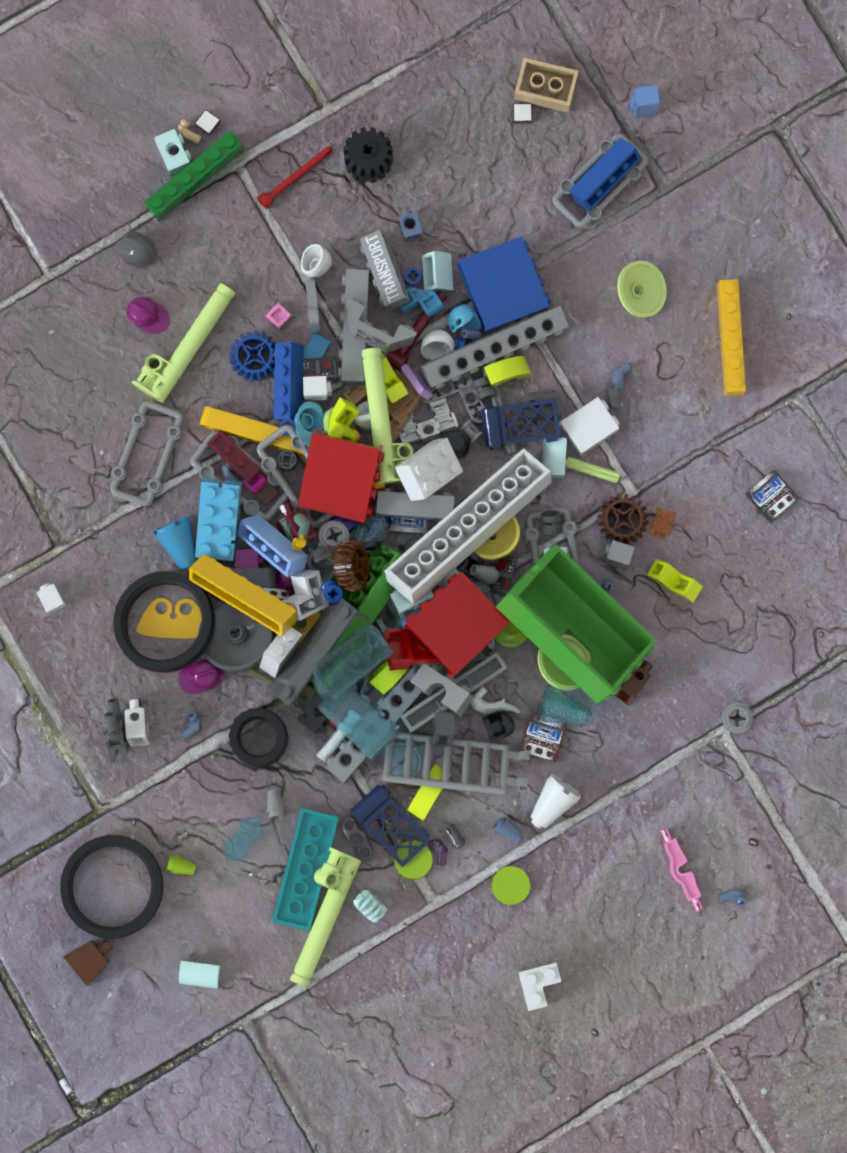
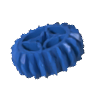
M248 331V337L246 338L241 334L242 341L235 339L234 341L237 346L231 345L230 347L235 351L229 353V356L233 358L229 361L230 364L234 365L232 367L233 371L239 370L237 373L239 377L244 374V380L251 376L252 382H255V377L262 381V375H265L268 379V371L274 374L272 366L275 367L274 350L276 341L271 342V336L265 339L266 334L264 332L259 336L258 331H255L254 336H251V332ZM250 343H261V345L259 344L255 348L248 346ZM266 347L270 351L268 363L262 358ZM242 350L247 355L243 366L239 361ZM258 353L259 359L255 360L254 358L252 360L251 354ZM253 365H259L263 367L258 370L248 369L251 368Z

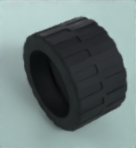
M251 708L240 713L234 719L233 724H231L228 735L229 745L234 755L246 765L260 768L270 766L280 760L288 746L289 738L287 728L280 717L270 710L262 708ZM253 720H265L276 730L277 741L274 748L262 756L249 754L241 744V732L245 725Z

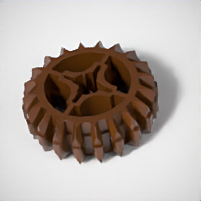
M617 494V501L611 496L609 498L611 504L605 501L603 504L606 508L600 507L599 509L600 512L604 513L597 516L598 519L603 520L598 522V526H604L600 532L604 533L607 531L605 539L612 536L611 543L613 540L619 539L618 542L622 543L625 540V544L629 545L630 538L632 542L636 543L637 539L635 536L642 538L643 535L640 531H647V528L642 525L649 524L648 520H643V518L649 516L648 513L642 514L646 510V506L639 508L642 501L639 500L637 503H634L635 496H632L631 500H627L628 494L624 495V499H621V495ZM619 505H626L631 508L623 512L619 509H616L615 507ZM609 511L616 520L612 528L609 526L607 519ZM634 512L637 513L639 519L637 528L631 521V516ZM628 513H630L626 520L628 521V523L622 522L618 525L620 520L618 516L623 518ZM620 528H626L631 533L619 534L616 531Z
M354 539L344 540L334 550L333 572L336 575L335 579L338 580V585L341 586L342 590L349 592L363 590L369 581V568L371 567L369 565L368 552H366V547L363 546L362 542Z

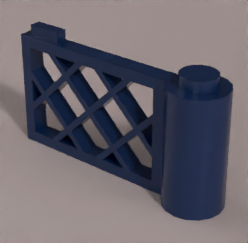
M556 398L480 409L486 447H490V450L501 449V445L541 439H546V443L558 441V437H561ZM552 403L553 412L548 417L540 409L544 404ZM530 406L536 411L531 419H528L521 413L525 407ZM512 409L517 413L512 422L505 418L504 410ZM537 413L547 419L541 428L532 422ZM519 415L528 421L523 430L513 424ZM548 421L555 425L556 433L548 434L543 430ZM529 424H532L539 430L535 436L530 437L524 432ZM512 426L520 434L516 439L508 440L507 431Z
M377 784L350 811L401 867H404L431 841L429 839L431 835L424 827L419 829L389 796L391 791L384 784L382 786ZM390 804L396 808V818L385 817V809ZM383 812L382 817H377L379 814ZM399 813H400L404 818H398ZM374 819H381L382 831H374L369 824ZM385 820H396V831H384ZM398 820H407L409 822V832H398ZM376 833H382V839ZM384 833L396 834L395 845H386ZM398 834H409V846L397 845ZM412 834L421 835L425 840L420 846H411ZM389 847L395 848V853ZM397 848H409V856L403 862L397 856ZM411 848H417L411 853Z

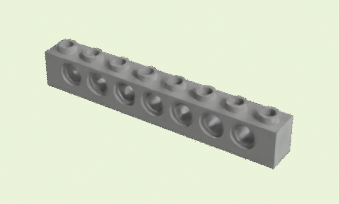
M555 305L420 365L428 387L437 389L444 386L445 381L450 379L455 381L462 378L463 373L469 372L471 374L480 370L479 366L486 364L488 366L496 363V359L499 357H503V359L514 355L513 351L520 349V351L526 350L535 341L541 343L548 340L547 336L554 334V336L562 334L569 325L561 306ZM545 320H548L550 323L548 330H544L542 326ZM529 327L533 331L530 338L525 334L526 329ZM511 335H514L516 342L511 346L508 339ZM496 342L499 349L496 353H493L491 346ZM477 350L482 353V357L478 361L474 358V353ZM459 358H463L465 361L462 368L457 366ZM443 365H445L448 370L447 374L444 376L440 374V368Z
M441 662L427 664L428 666L433 664L440 669V672L445 667ZM422 664L414 665L412 668L409 667L403 675V679L390 689L391 693L387 697L382 696L377 702L379 707L374 712L371 710L365 716L366 722L362 726L358 725L353 730L352 735L354 736L349 741L345 740L340 745L339 749L341 751L336 756L333 754L327 760L328 766L326 769L345 784L399 721L400 716L423 693L416 687L410 692L404 689V684L412 680L416 670ZM393 697H401L402 704L400 706L392 705L391 700ZM387 711L390 717L386 721H381L378 717L379 713ZM370 725L377 728V732L373 736L366 733V729ZM362 740L364 748L362 750H355L353 747L355 741ZM343 755L351 756L352 761L349 765L341 763Z

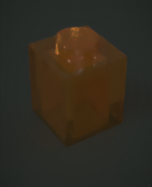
M657 508L650 533H654V537L660 539L669 537L676 513Z

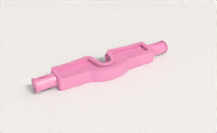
M668 828L660 831L665 840L663 846L670 860L672 877L681 884L687 900L692 901L696 912L704 909L699 900L701 894L693 872L689 871L683 874L679 872V867L686 864L687 859L680 849L675 838L672 839Z

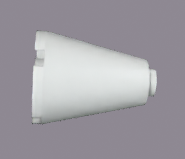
M552 773L547 778L530 816L533 819L531 821L532 824L539 829L541 827H548L581 798L577 790L570 784L562 782L560 777Z

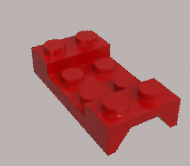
M385 629L383 639L389 671L409 669V665L441 662L410 629Z

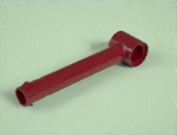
M440 291L437 292L438 297L444 303L447 296ZM423 311L412 327L417 332L412 345L387 353L385 357L391 366L400 371L401 367L407 363L409 359L407 353L435 314L429 318L425 311Z

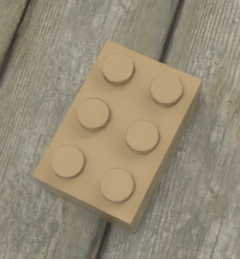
M524 58L514 100L569 113L579 71Z

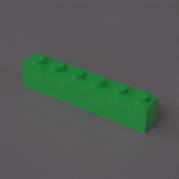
M229 130L144 202L147 210L159 222L244 151L241 141Z

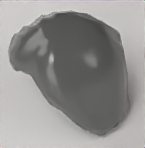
M129 232L124 235L118 245L119 255L126 263L135 267L143 268L149 266L157 255L153 242L138 232Z

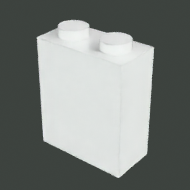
M599 397L560 422L561 429L580 456L619 431V421L614 415H610L607 411L609 409L608 405L604 400H600Z
M291 627L283 636L277 635L264 652L260 668L276 678L299 646L302 634Z

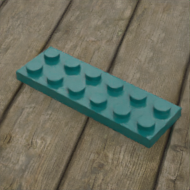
M301 808L272 922L306 931L311 930L322 885L316 883L314 875L328 860L331 852L329 848H332L339 817Z

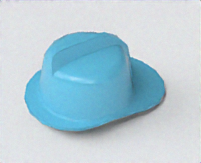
M308 401L303 403L294 417L297 435L308 446H310L312 433L316 429L323 430L324 413L322 408L315 402Z

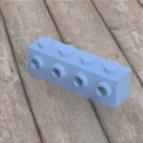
M259 514L241 519L237 535L286 577L304 572L308 558L307 554L302 550L293 549L292 542Z

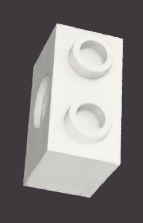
M326 376L303 377L305 402H328V397H332L331 381L327 382Z

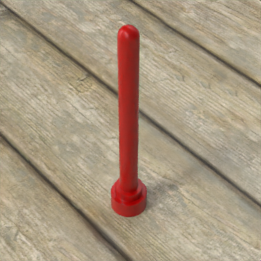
M326 147L272 191L259 195L257 199L265 209L269 208L276 196L332 152V148Z

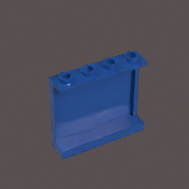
M522 236L465 257L457 262V267L467 292L480 318L484 334L491 332L494 328L550 307V298L543 291L542 286L544 284L540 275L537 276L535 271L537 268L533 258L530 259L528 243L526 240L523 241Z

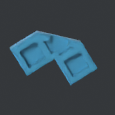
M413 287L406 289L411 301L399 306L403 313L406 314L420 304L429 318L445 307L434 290H422Z
M314 333L306 349L304 348L303 361L306 363L312 362L309 360L323 359L331 341Z

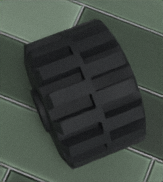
M364 127L360 128V133H357L355 130L352 132V138L348 137L346 139V146L343 149L346 170L348 173H352L354 179L357 180L360 177L363 183H366L367 179H371V183H374L377 177L381 180L385 177V172L389 173L391 170L393 150L390 139L388 137L385 138L384 132L380 130L376 133V128L370 127V131H366Z

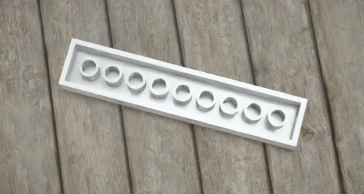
M523 448L385 570L387 582L413 605L417 603L550 485L551 471Z

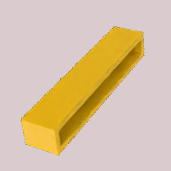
M738 279L719 280L717 296L724 397L743 396L746 392L739 283Z
M203 554L189 568L190 581L278 635L283 636L296 623L297 610L293 606L282 602L278 597L264 591L260 586L254 585L245 577L233 572L229 567L218 563L214 558Z

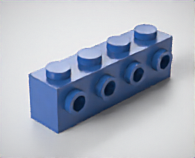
M622 138L613 144L596 164L569 190L574 201L590 212L642 159L636 147Z
M292 342L275 343L274 419H291L294 421L295 414L303 404L304 345Z

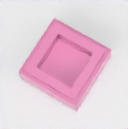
M279 302L266 315V318L279 330L292 317V314Z

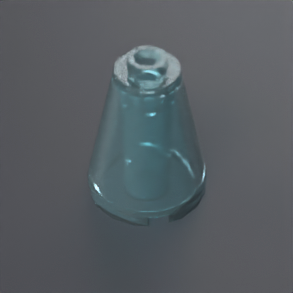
M550 684L545 688L541 696L544 699L542 704L538 705L536 719L541 722L583 727L589 724L592 719L590 708Z

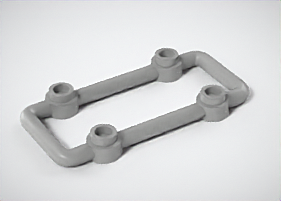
M618 133L610 140H603L599 145V151L571 179L561 181L560 188L554 194L552 202L575 226L583 228L591 221L599 220L602 210L630 182L639 180L641 171L648 164V157L624 134ZM620 138L624 139L636 147L642 158L641 161L590 212L587 210L586 216L580 220L560 199L564 195H571L569 190L596 164L613 144Z
M152 401L142 403L138 413L131 417L133 427L119 465L115 466L111 471L113 481L110 486V491L115 497L145 507L151 505L155 495L159 494L163 489L161 479L175 442L182 438V430L180 428L183 423L181 412ZM149 408L175 417L176 420L174 425L167 429L169 439L156 474L147 483L149 492L147 498L144 499L118 490V486L127 477L125 467L139 430L147 424L145 414Z
M284 425L257 446V453L262 459L261 467L264 471L271 472L295 506L294 512L303 509L313 528H318L335 515L325 513L314 521L310 516L311 509L298 506L299 499L277 469V460L272 456L269 457L264 450L288 432L292 437V447L296 450H301L307 459L309 452L307 445L299 439L293 426Z
M219 431L211 432L191 457L190 463L199 472L202 480L204 478L220 479L215 475L214 469L211 466H203L198 462L200 457L209 448L207 443ZM227 436L261 469L260 472L268 477V482L273 487H281L271 472H266L262 469L260 461L239 446L236 437ZM284 492L267 514L259 510V505L254 500L248 501L241 496L240 504L244 507V511L248 516L259 514L268 522L280 510L279 506L285 504L289 498Z
M565 507L529 513L526 517L527 530L524 533V538L530 543L533 565L540 559L537 545L540 533L534 528L533 520L540 519L541 513L544 511L555 510L564 517L562 533L567 536L571 559L580 566L575 540L577 525L572 521L570 511Z

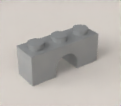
M422 664L410 682L428 696H431L438 688H445L446 694L441 703L461 717L474 699L470 694L471 690L463 684L461 686L455 684L456 680L448 674L445 676L440 674V669L433 664H430V666Z

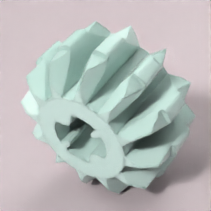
M363 890L353 901L356 908L372 922H377L387 911L385 905L368 890Z

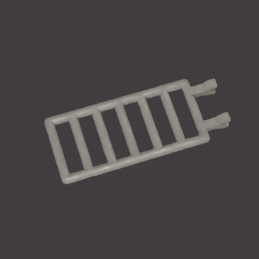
M389 731L387 734L383 780L385 782L505 795L507 789H516L519 792L526 793L528 778H508L509 762L528 766L530 751L513 752L510 751L508 744L454 738L451 747H444L442 779L435 780L430 779L433 750L431 735ZM395 739L406 740L403 776L391 775ZM414 741L425 742L422 778L410 777ZM452 746L464 747L461 782L449 781ZM471 748L483 749L480 785L469 783ZM491 750L502 751L500 787L488 786Z

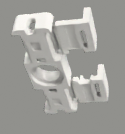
M446 398L429 403L431 411H434L436 415L433 419L416 425L412 421L414 418L412 413L402 429L403 433L400 432L399 434L401 442L410 444L422 440L424 443L441 437L440 433L449 429L456 428L459 430L455 414L453 412L450 413ZM428 426L434 428L431 434H425L423 431Z

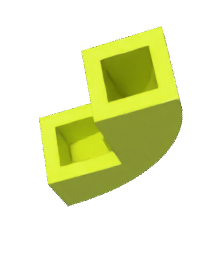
M381 353L386 395L390 402L394 403L409 393L402 381L396 376L387 358Z
M524 356L504 359L484 367L488 379L494 387L516 378L520 380L532 374Z
M341 397L338 399L329 421V436L353 442L357 440L356 435L349 427L360 412L354 403Z
M658 559L655 560L647 574L648 577L664 588L693 603L703 588L695 579L682 575L669 563Z
M386 661L373 672L370 683L384 695L399 681L408 669L389 671L388 661Z
M435 764L430 771V779L441 780L442 767ZM421 786L407 811L424 821L443 788Z

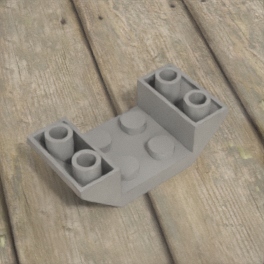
M347 299L343 311L353 337L375 348H381V351L385 353L412 345L417 334L414 328L406 324L404 326L400 324L394 337H392L388 331L378 330L368 321H360L366 306L358 299Z

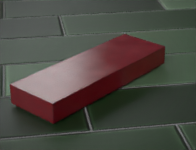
M221 430L207 443L248 484L261 471Z

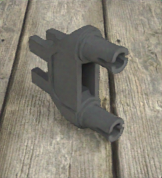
M108 699V712L104 714L106 723L104 736L111 764L116 762L115 756H117L118 750L122 756V762H127L128 744L125 718L120 713L118 699Z

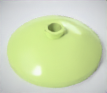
M635 261L625 266L619 275L617 284L619 299L629 313L636 317L646 318L657 314L662 309L666 300L667 288L665 279L656 266L647 261Z
M566 634L561 636L587 663L591 661L589 651L575 637ZM539 649L538 667L542 676L549 684L561 690L580 688Z

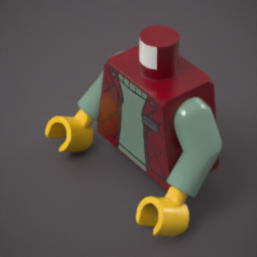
M288 502L279 506L284 517L278 519L276 524L279 532L292 542V548L301 550L306 545V541L316 537L317 533L305 511L301 509L294 512L291 503Z

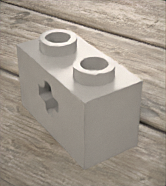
M613 540L611 545L607 544L603 554V558H606L605 564L627 570L635 547Z

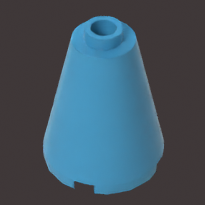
M183 517L167 524L163 528L153 531L155 537L180 570L185 569V571H189V568L198 560L195 557L196 549L189 517Z

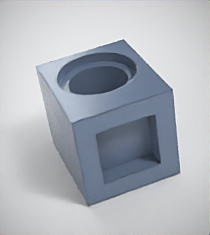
M406 211L401 216H398L404 242L423 238L417 211ZM407 222H413L415 223V227L409 229L405 226V224Z

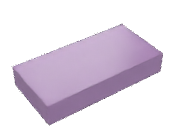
M404 364L401 370L418 394L429 400L433 396L432 392L417 371L408 364Z

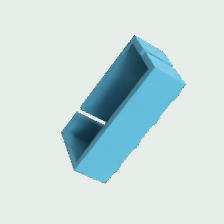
M204 478L201 481L195 557L200 558L205 554L217 560L234 561L235 550L237 549L236 538L238 536L242 482L225 480L222 487H219L221 479Z

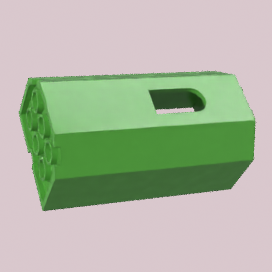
M557 544L540 557L496 605L499 611L597 704L602 700L607 701L621 689L620 685L632 676L631 672L644 662V657L652 653L654 650L652 646L657 641ZM566 631L574 636L590 652L591 661L589 663L561 638Z

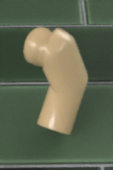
M182 119L181 123L178 124V129L182 136L198 144L201 136L190 131V122Z

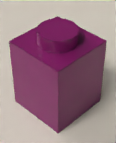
M254 549L235 550V568H260V566H263V557Z

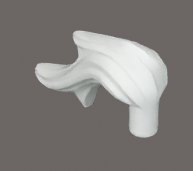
M483 686L472 695L474 698L471 702L472 707L483 714H490L498 710L520 713L516 706L506 703L505 698L496 702L484 701L482 697L487 692V689Z

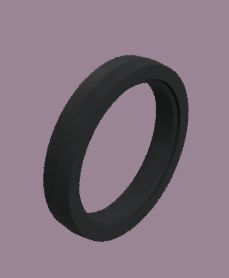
M170 571L154 572L137 579L120 597L114 613V634L123 653L137 666L158 673L175 672L196 662L207 650L215 629L214 609L205 590L190 581L189 577ZM160 585H175L192 593L199 604L202 619L199 634L191 647L177 657L165 660L148 658L135 649L129 638L127 622L130 610L139 596L147 590Z
M119 835L97 837L80 846L68 859L61 876V899L68 916L83 931L106 939L126 937L141 930L156 914L163 895L161 869L153 854L136 840ZM106 847L124 848L137 855L145 864L151 879V893L144 910L131 922L116 927L98 925L89 920L79 910L73 895V881L79 865L88 855Z

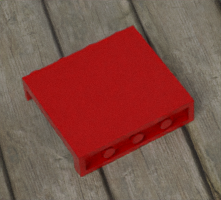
M316 429L311 436L298 506L365 523L368 518H371L374 507L371 506V503L376 498L377 489L375 488V483L379 481L381 470H378L379 464H382L385 452H382L383 445L377 448L325 435L323 430Z
M463 572L458 576L454 573L447 580L449 584L445 588L439 587L433 593L435 597L431 601L427 599L420 606L421 611L418 614L413 612L406 619L408 623L404 626L405 629L409 628L449 669L447 673L452 678L510 623Z

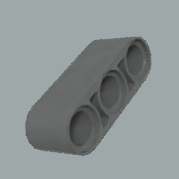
M230 568L233 572L245 577L256 586L276 588L275 568Z

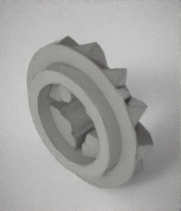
M329 521L320 528L318 534L319 542L322 546L336 550L340 542L349 540V531L343 523ZM331 531H332L334 534H339V533H341V534L336 538V539H337V543H336V541H334L333 539H331V540L328 539V537L331 535V533H330Z
M742 703L728 705L722 714L723 726L729 732L735 734L747 731L753 722L751 710ZM738 710L739 717L745 718V720L739 721L736 726L735 720L729 717L735 716Z

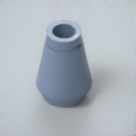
M502 816L493 826V830L496 831L495 834L515 843L522 837V833L507 818L504 819Z

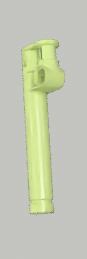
M220 283L216 292L213 293L169 361L156 354L149 355L141 369L142 373L136 381H132V384L158 402L163 403L236 293ZM153 361L160 362L157 368H151L150 364Z
M381 348L362 350V358L364 359L363 366L373 447L378 448L380 445H383L382 452H385L382 464H379L378 470H381L378 484L401 483L395 467L413 454V448L408 443H392ZM400 448L404 451V457L400 455Z
M331 847L329 848L331 853L327 862L314 875L316 883L329 889L296 963L294 973L290 977L291 981L304 987L309 985L310 978H312L361 863V860Z

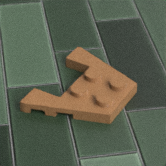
M398 370L394 372L402 381L409 394L394 403H391L387 398L389 416L393 419L390 421L392 443L395 442L422 399V396L418 394L413 385ZM360 385L356 390L343 393L344 398L354 403L357 407L367 398L366 385Z

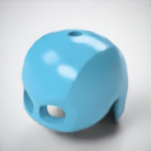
M465 304L455 307L447 317L448 326L453 334L459 328L461 330H479L481 328L478 314L472 307Z

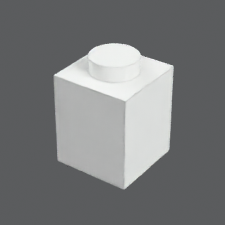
M47 583L40 587V591L36 592L46 613L49 615L66 607L55 584Z

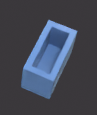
M657 85L634 88L629 106L630 111L634 112L635 118L657 115L660 105Z

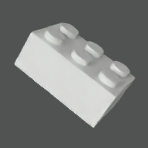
M448 438L432 440L395 467L411 501L426 499L463 472Z

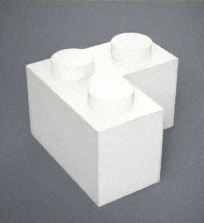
M304 569V572L290 576L295 594L282 600V602L293 606L297 610L296 620L300 621L329 606L321 592L323 583L319 570Z
M556 962L518 972L528 1011L546 1007L547 1002L543 987L562 982Z

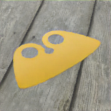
M157 598L152 601L142 615L136 632L157 638H197L202 620L201 610L193 600L182 599L175 606L177 617L171 619V602L165 598ZM159 602L166 603L168 607L166 613L159 614L156 612L155 607ZM183 603H189L192 606L190 614L183 615L180 612V606Z

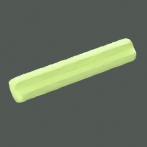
M567 457L565 461V467L614 483H617L620 477L619 472L575 458Z

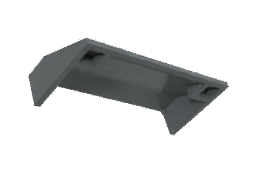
M342 597L336 603H329V606L325 608L269 686L280 700L302 715L305 711L294 701L348 626L357 616L368 623L371 621L369 617Z

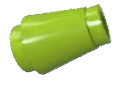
M170 855L166 870L170 871L171 874L193 875L196 864L177 855Z

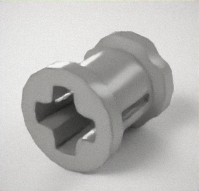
M472 419L468 420L459 429L471 440V444H474L484 434L483 430L480 431L473 424Z

